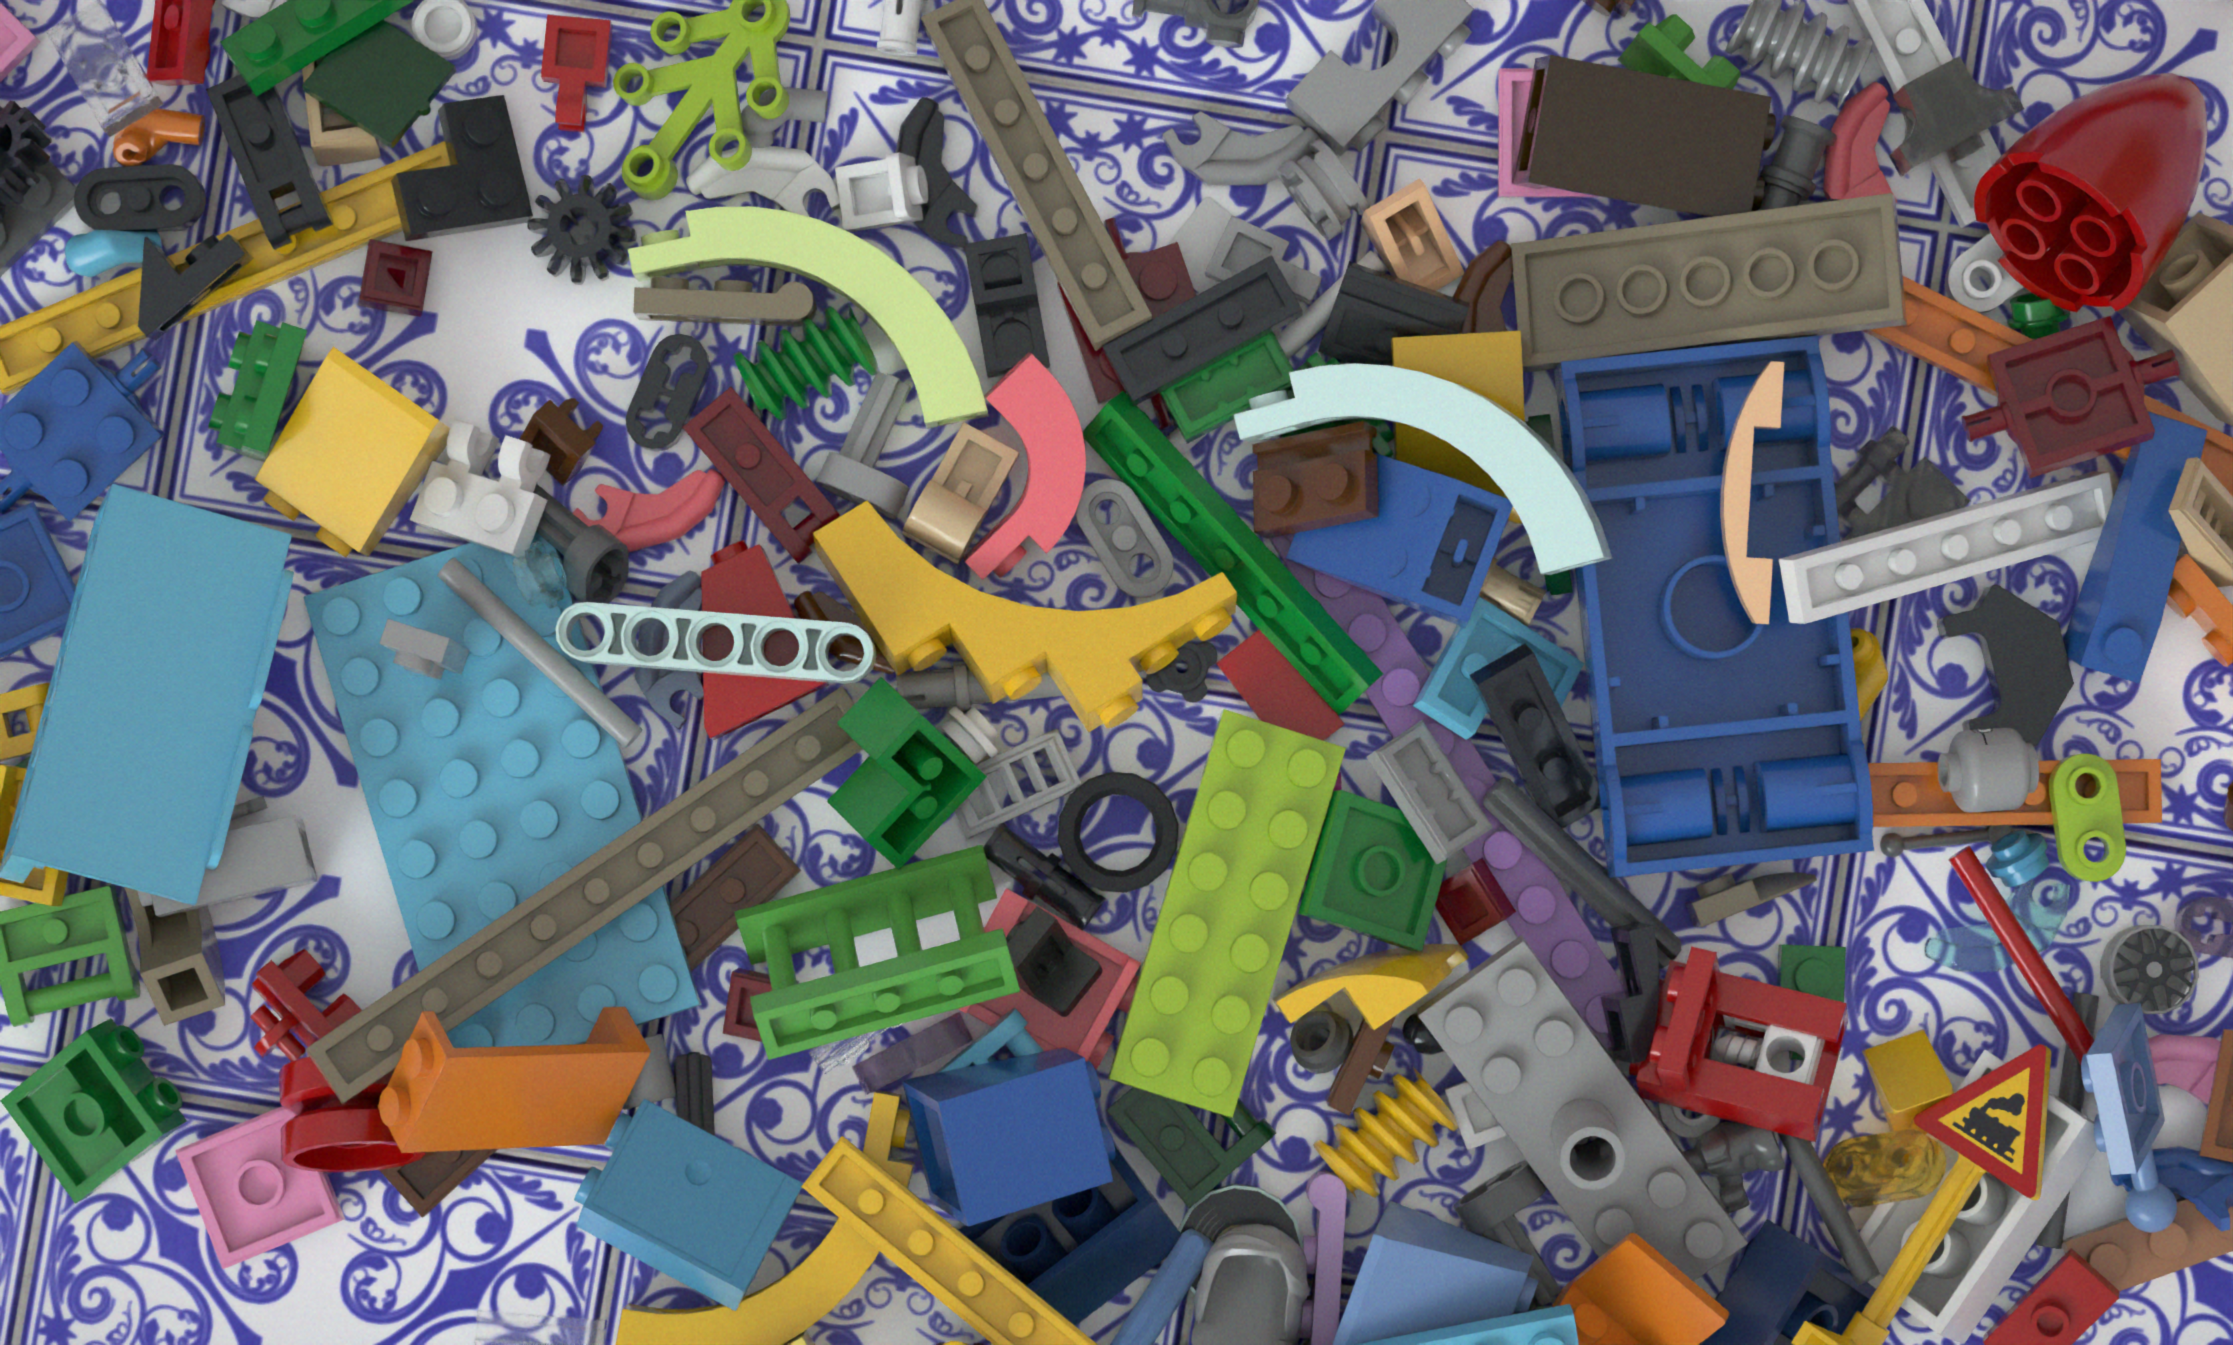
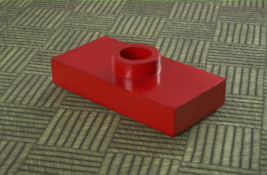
M2071 1248L1984 1334L1982 1343L1985 1345H2072L2119 1299L2120 1291Z

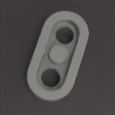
M1102 479L1088 485L1082 491L1076 510V518L1081 531L1111 579L1123 593L1131 597L1148 598L1160 593L1168 585L1172 577L1173 557L1137 496L1126 484L1114 479ZM1104 501L1114 502L1120 509V517L1112 524H1103L1096 518L1095 510ZM1137 555L1148 556L1154 564L1152 574L1146 578H1137L1132 575L1129 570L1131 559Z

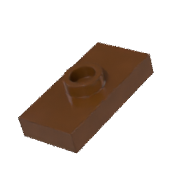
M1396 1016L1375 1030L1370 1028L1363 1017L1353 1038L1351 1051L1341 1064L1325 1097L1326 1104L1329 1107L1349 1116L1368 1075L1376 1079L1381 1077L1395 1047V1044L1385 1039Z

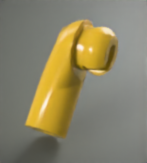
M1851 628L1850 633L1861 722L1886 685L1888 670L1877 637L1864 629Z

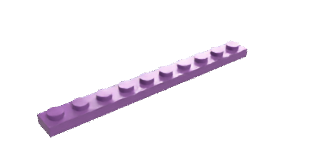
M1295 533L1269 538L1290 573L1313 598L1320 602L1325 611L1382 671L1383 675L1364 693L1391 737L1394 739L1423 720L1493 827L1463 847L1462 851L1471 864L1483 858L1516 910L1514 914L1505 919L1517 938L1520 935L1524 937L1606 1049L1612 1047L1600 997L1624 991L1621 980L1553 871L1484 807L1483 797L1488 789L1497 781L1470 738L1465 740L1413 707L1430 674L1383 598L1378 594L1286 560Z

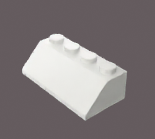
M1984 1050L1957 1091L2004 1065L2005 1062L1989 1051ZM2049 1091L2041 1197L2036 1201L2031 1200L1989 1172L1983 1174L1901 1307L1940 1336L1965 1344L2097 1152L2094 1121ZM1929 1133L1926 1134L1859 1232L1880 1272L1879 1276L1868 1281L1876 1289L1958 1160L1959 1155L1955 1150ZM1842 1257L1839 1262H1841L1843 1265H1845V1266L1847 1267V1265H1846V1263H1845V1261H1844V1259H1843V1257Z

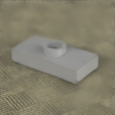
M1423 720L1366 756L1436 864L1446 860L1493 828Z

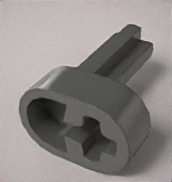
M536 484L533 493L548 500L536 532L564 555L563 573L565 588L582 603L609 604L623 589L628 577L627 546L600 524L588 527L542 487Z
M1525 1160L1507 1168L1459 1199L1453 1208L1468 1231L1476 1235L1481 1233L1485 1238L1534 1256L1527 1276L1539 1280L1528 1309L1531 1311L1539 1305L1542 1307L1552 1301L1551 1298L1559 1294L1561 1289L1514 1215L1537 1200L1547 1189Z

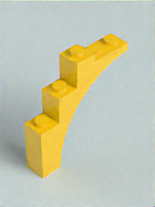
M868 500L813 533L818 557L897 676L910 668H913L914 671H921L932 666L945 655L947 651L945 647L952 643L992 704L1007 695L1010 700H1015L1028 694L1041 683V675L1047 671L1088 733L1102 724L1106 728H1113L1126 721L1138 710L1139 706L1137 703L1143 699L1142 679L1138 674L1139 672L1144 670L1147 674H1153L1163 669L1178 656L1179 652L1177 649L1197 636L1201 641L1213 638L1231 624L1233 620L1231 615L1236 613L1237 592L1223 572L1181 593L1125 608L1088 611L1062 610L1027 606L987 594L935 568L897 537Z

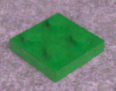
M1344 790L1333 791L1298 914L1409 951L1422 952L1448 858L1439 864L1435 863L1400 809Z

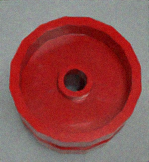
M310 1057L285 1064L279 1071L280 1104L288 1111L296 1114V1116L288 1120L281 1127L282 1161L287 1166L307 1171L362 1172L404 1166L420 1160L426 1152L401 1153L388 1126L383 1123L377 1107L381 1093L387 1087L394 1070L342 1104Z

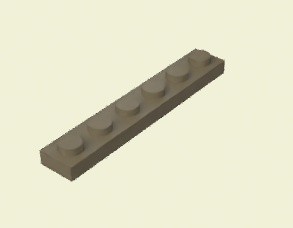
M954 0L922 16L921 22L927 36L1095 351L1152 320L1150 310L984 0Z

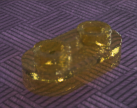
M1904 1129L1845 1139L1837 1143L1828 1152L1823 1166L1843 1203L1852 1207H1865L1917 1199L1930 1194L1943 1179L1946 1170V1156L1942 1146L1936 1140L1918 1130ZM1909 1152L1907 1163L1901 1167L1900 1163L1903 1156ZM1853 1163L1851 1172L1846 1176L1849 1167Z

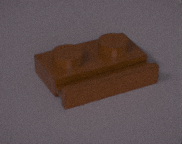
M1365 421L1252 444L1253 454L1257 455L1258 470L1253 471L1254 533L1269 539L1379 517L1377 455L1372 451V438L1377 437V428Z

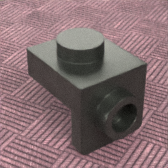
M1038 906L1025 921L1016 924L1006 937L1019 988L1062 1017H1066L1072 1012L1102 974L1103 970L1098 961L1075 947L1058 920Z

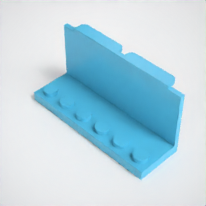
M116 484L111 485L95 515L2 858L0 878L24 883L34 867L43 869L44 866L191 905L197 903L205 869L215 870L223 852L253 736V723L256 711L263 697L287 605L294 572L286 569L283 570L292 534Z

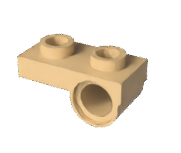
M963 422L933 478L927 483L904 525L902 535L959 566L1020 453Z

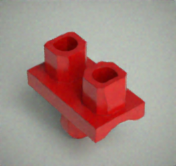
M303 949L283 960L278 966L270 960L256 973L258 978L251 986L282 1020L279 1021L265 1004L259 1007L250 1018L263 1030L265 1035L253 1048L263 1058L278 1047L293 1062L300 1059L306 1053L305 1047L292 1035L293 1032L309 1047L361 1012L362 1009L344 993L322 1012L309 1001L305 995L325 978L326 973L307 950Z

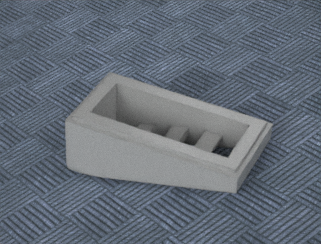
M1058 729L1049 731L998 754L992 759H987L975 765L986 776L999 770L1013 802L1012 805L1001 808L988 777H986L978 788L990 815L978 819L969 797L955 810V814L966 839H969L1074 792L1082 783ZM1044 749L1060 782L1049 788L1033 755ZM1021 759L1036 791V794L1027 798L1024 797L1010 764Z

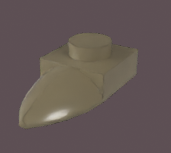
M1785 872L1764 875L1735 883L1732 873H1728L1697 885L1696 889L1699 898L1686 902L1685 905L1694 927H1704L1817 881L1814 874Z

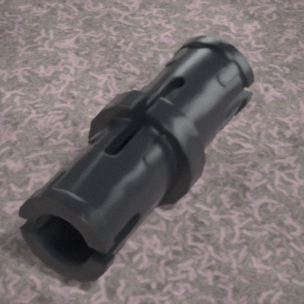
M1004 823L994 831L983 847L986 859L1025 887L1022 892L1023 895L1032 901L1037 897L1057 912L1075 923L1077 928L1082 931L1106 900L1104 896L1098 895L1062 868L1060 865L1063 860L1053 852L1047 857L1026 840L1008 829V826ZM1024 859L1065 889L1066 894H1060L1022 866L1019 860Z

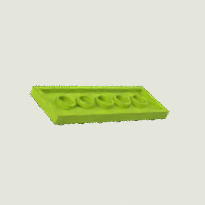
M1226 709L1221 711L1107 1079L1233 1118L1345 754V747Z

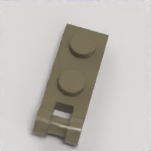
M656 277L651 278L650 288L634 287L633 313L639 320L800 327L802 326V320L807 317L811 320L814 319L817 312V304L810 289L803 283L796 281L784 284L777 293L752 292L753 283L746 281L717 280L714 281V291L689 290V280Z

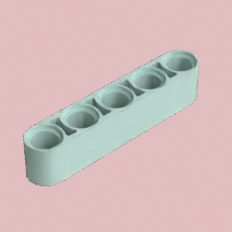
M583 602L575 603L566 608L558 618L555 628L556 639L561 649L570 657L591 664L847 684L856 683L867 677L874 668L876 661V648L870 636L859 626L845 622ZM583 616H597L604 625L605 634L602 642L592 650H579L572 641L571 632L573 625ZM648 621H662L669 630L667 647L657 655H643L636 645L638 629ZM722 625L728 627L734 636L732 652L728 657L720 661L706 659L700 650V640L703 633L712 626ZM783 630L794 633L799 642L797 657L786 666L770 664L764 653L765 642L769 636ZM849 635L861 641L864 648V656L858 667L851 671L843 672L832 667L829 662L828 652L834 640L841 636Z

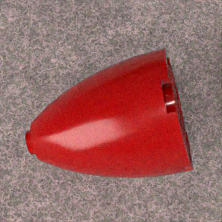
M2173 73L2132 77L2105 85L2071 101L2044 118L2020 137L1981 177L1974 196L1976 221L1987 223L1992 236L2004 252L1997 260L2000 265L2027 290L2041 299H2050L2053 305L2077 313L2083 305L2094 307L2112 306L2116 312L2130 304L2165 259L2184 225L2197 192L2204 166L2208 136L2206 103L2199 88L2190 79Z

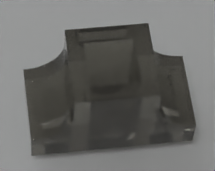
M1958 56L1903 85L1893 95L1905 120V135L1901 145L1889 157L1900 177L1917 170L1945 154L1950 163L1953 164L1986 146L1981 135L2010 121L2025 108L2013 86L2001 90L1981 86L1971 77L1961 57Z

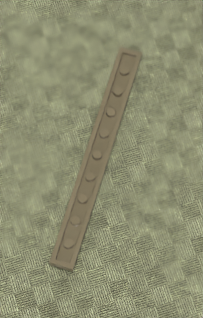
M839 687L306 1048L305 1051L340 1102L344 1104L396 1068L401 1058L404 1044L409 1040L422 1011H434L447 1034L862 751L863 749L837 724L855 704L844 687Z

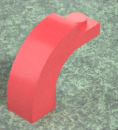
M1030 351L984 395L1019 434L1026 450L1028 472L1023 493L1016 505L963 556L965 563L982 580L992 571L999 578L1010 571L1027 553L1021 543L1028 536L1047 554L1068 528L1077 510L1084 486L1086 470L1085 443L1077 413L1060 383Z

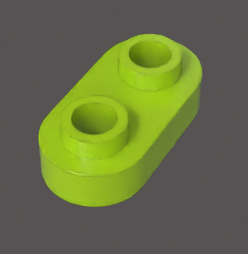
M2093 754L2070 755L2062 759L2054 767L2049 779V794L2058 858L2064 870L2072 877L2082 881H2103L2119 871L2126 856V842L2117 777L2110 764L2099 756ZM2084 773L2091 775L2096 782L2095 792L2088 798L2081 797L2075 788L2077 778ZM2092 837L2100 839L2104 845V854L2096 862L2088 860L2084 854V845Z

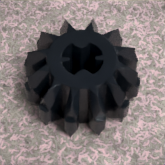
M589 175L581 176L578 194L574 195L564 179L556 181V190L562 198L555 204L544 195H539L535 200L540 209L549 214L548 219L532 218L527 222V228L531 232L548 235L531 246L532 253L537 258L546 257L554 253L547 266V271L553 277L562 274L571 262L570 277L575 285H583L586 279V268L590 265L600 281L609 279V271L603 263L604 259L610 256L617 264L623 266L629 261L627 254L615 246L616 241L629 243L637 240V232L634 228L617 225L633 215L632 207L629 203H619L610 207L616 199L618 192L611 183L603 186L593 198L595 187L593 179ZM587 216L591 224L598 230L594 238L588 234L586 235L588 243L578 245L575 238L567 230L571 222L579 226L576 218Z

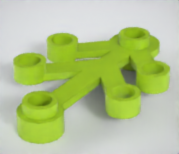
M732 0L729 9L687 19H684L676 12L669 11L660 14L654 19L650 29L651 38L663 52L670 55H678L685 52L691 43L726 37V39L712 56L647 70L638 63H628L620 67L613 79L614 90L626 103L632 106L644 105L654 96L689 89L650 144L634 148L623 161L622 178L625 184L637 196L644 200L654 201L664 198L674 189L678 179V170L672 158L712 103L716 132L709 142L711 157L723 169L729 171L739 170L749 162L752 156V146L743 132L736 70L750 52L755 79L750 83L746 91L748 105L764 119L777 118L786 111L789 105V94L781 84L776 43L783 38L789 26L791 14L787 0ZM759 6H765V14L760 20L748 22V17L754 9ZM673 25H680V33L677 38L665 42L664 34L666 30ZM643 76L641 88L636 92L627 93L629 81L634 77ZM768 89H776L775 100L767 106H760L759 99L762 93ZM730 141H739L738 151L729 158H723L722 150L724 146ZM653 160L654 166L652 171L646 176L637 177L639 167L645 161Z

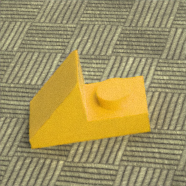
M1923 1029L1862 1050L1903 1167L1927 1134L1926 1131L1915 1125L1914 1117L1954 1093L1952 1084Z

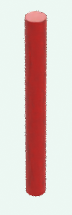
M1965 847L1952 855L1948 861L2081 1065L2083 1055L2087 1054L2095 1039L1971 847Z

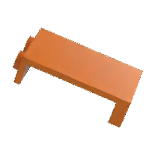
M603 1007L585 1044L454 1048L435 1012L422 1011L409 1040L404 1044L401 1058L387 1087L381 1093L377 1107L383 1123L388 1126L401 1153L605 1144L651 1050L626 1007Z

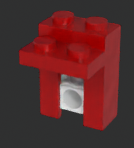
M1691 946L1687 963L1670 960L1665 979L1659 978V1002L1652 1042L1646 1060L1630 1063L1629 1074L1637 1076L1636 1082L1639 1094L1643 1099L1816 1142L1848 1025L1847 1004L1722 973L1719 969L1717 952ZM1726 1030L1732 1031V1032H1735V1033H1734L1733 1035H1731V1034L1727 1035ZM1722 1031H1724L1725 1036L1719 1038ZM1738 1033L1744 1034V1035H1747V1036H1746L1745 1038L1739 1037V1034H1738ZM1751 1036L1760 1039L1758 1041H1755L1751 1039ZM1715 1046L1716 1051L1722 1057V1062L1711 1060ZM1782 1051H1794L1804 1058L1801 1067L1790 1073L1778 1072L1769 1063L1773 1056ZM1724 1060L1732 1061L1735 1063L1734 1065L1724 1063ZM1737 1063L1747 1065V1069L1736 1065Z

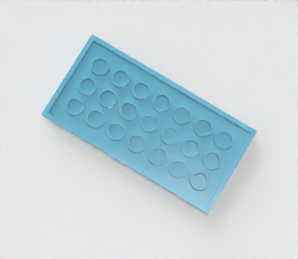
M535 532L525 560L470 542L303 597L419 972L643 821L619 742L437 577L442 567L455 557L603 692L595 664L582 662L570 657L561 649L557 642L555 628L558 618L566 608L574 605L575 601L573 595L564 585L563 563L559 551L537 532ZM387 619L450 638L470 650L462 675L444 669L441 680H437L406 670L403 666L393 663L396 652L379 644ZM578 619L573 625L571 632L572 641L579 650L587 651L590 648L581 620ZM662 886L449 1031L447 1036L453 1047L586 1043L603 1007H626L634 1023L638 1026L702 1005L665 887Z

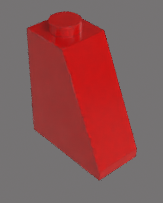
M741 540L710 556L714 566L701 571L702 611L797 619L770 560L760 544L748 549L745 540ZM722 625L712 626L703 633V656L706 659L720 661L728 657L732 652L734 636L728 627ZM786 630L771 634L764 646L766 659L775 666H786L793 662L799 651V642L795 634ZM703 672L704 728L709 738L716 740L829 686L828 682Z

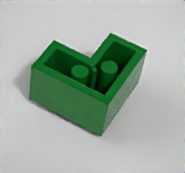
M880 677L837 722L870 756L826 802L872 847L899 870L987 776L888 682Z

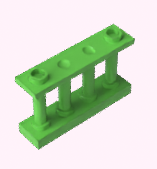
M983 845L907 864L899 870L893 868L734 911L751 965L767 961L772 991L751 996L750 1000L753 1015L768 1059L771 1060L1020 992L1003 928L987 933L984 931L978 904L997 899V894ZM953 911L960 940L922 950L916 920ZM891 927L897 957L860 967L854 937ZM829 944L835 974L797 984L792 954Z

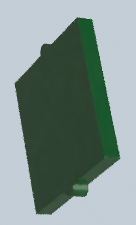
M383 19L329 52L302 84L304 92L393 149L420 115L426 116L430 114V103L455 74L456 68L455 65Z

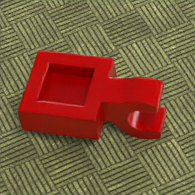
M547 14L541 78L543 82L559 84L555 123L559 124L558 129L561 131L584 133L587 116V87L607 88L613 31L611 20Z

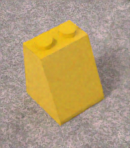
M333 346L260 468L255 480L269 489L262 500L292 521H295L302 512L318 523L321 527L315 537L345 558H347L352 549L369 557L427 475L431 462H436L446 448L450 427Z

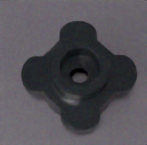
M1188 641L1177 649L1179 654L1170 664L1153 674H1147L1146 681L1148 686L1155 692L1160 693L1170 690L1182 694L1187 702L1195 703L1202 700L1207 694L1205 678L1209 667L1216 663L1218 655L1215 647L1207 641L1199 644ZM1185 661L1188 664V670L1185 673H1179L1176 670L1177 662Z

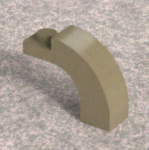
M124 887L139 937L140 975L163 1025L166 1026L224 1006V973L209 908L204 907L159 917L155 915L153 904L142 907L137 890Z

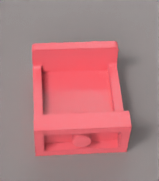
M1006 888L986 923L984 931L987 933L1003 928L1005 937H1007L1016 924L1025 921L1034 909L1040 906ZM1040 907L1055 917L1071 943L1098 961L1103 970L1102 974L1068 1016L1062 1017L1022 989L1017 993L958 1009L992 1026L1004 1014L1016 1008L1028 1022L1024 1028L1044 1051L1065 1047L1084 1057L1085 1062L1090 1061L1095 1070H1097L1115 1036L1104 1030L1116 1008L1128 1013L1139 978L1136 972L1141 962Z

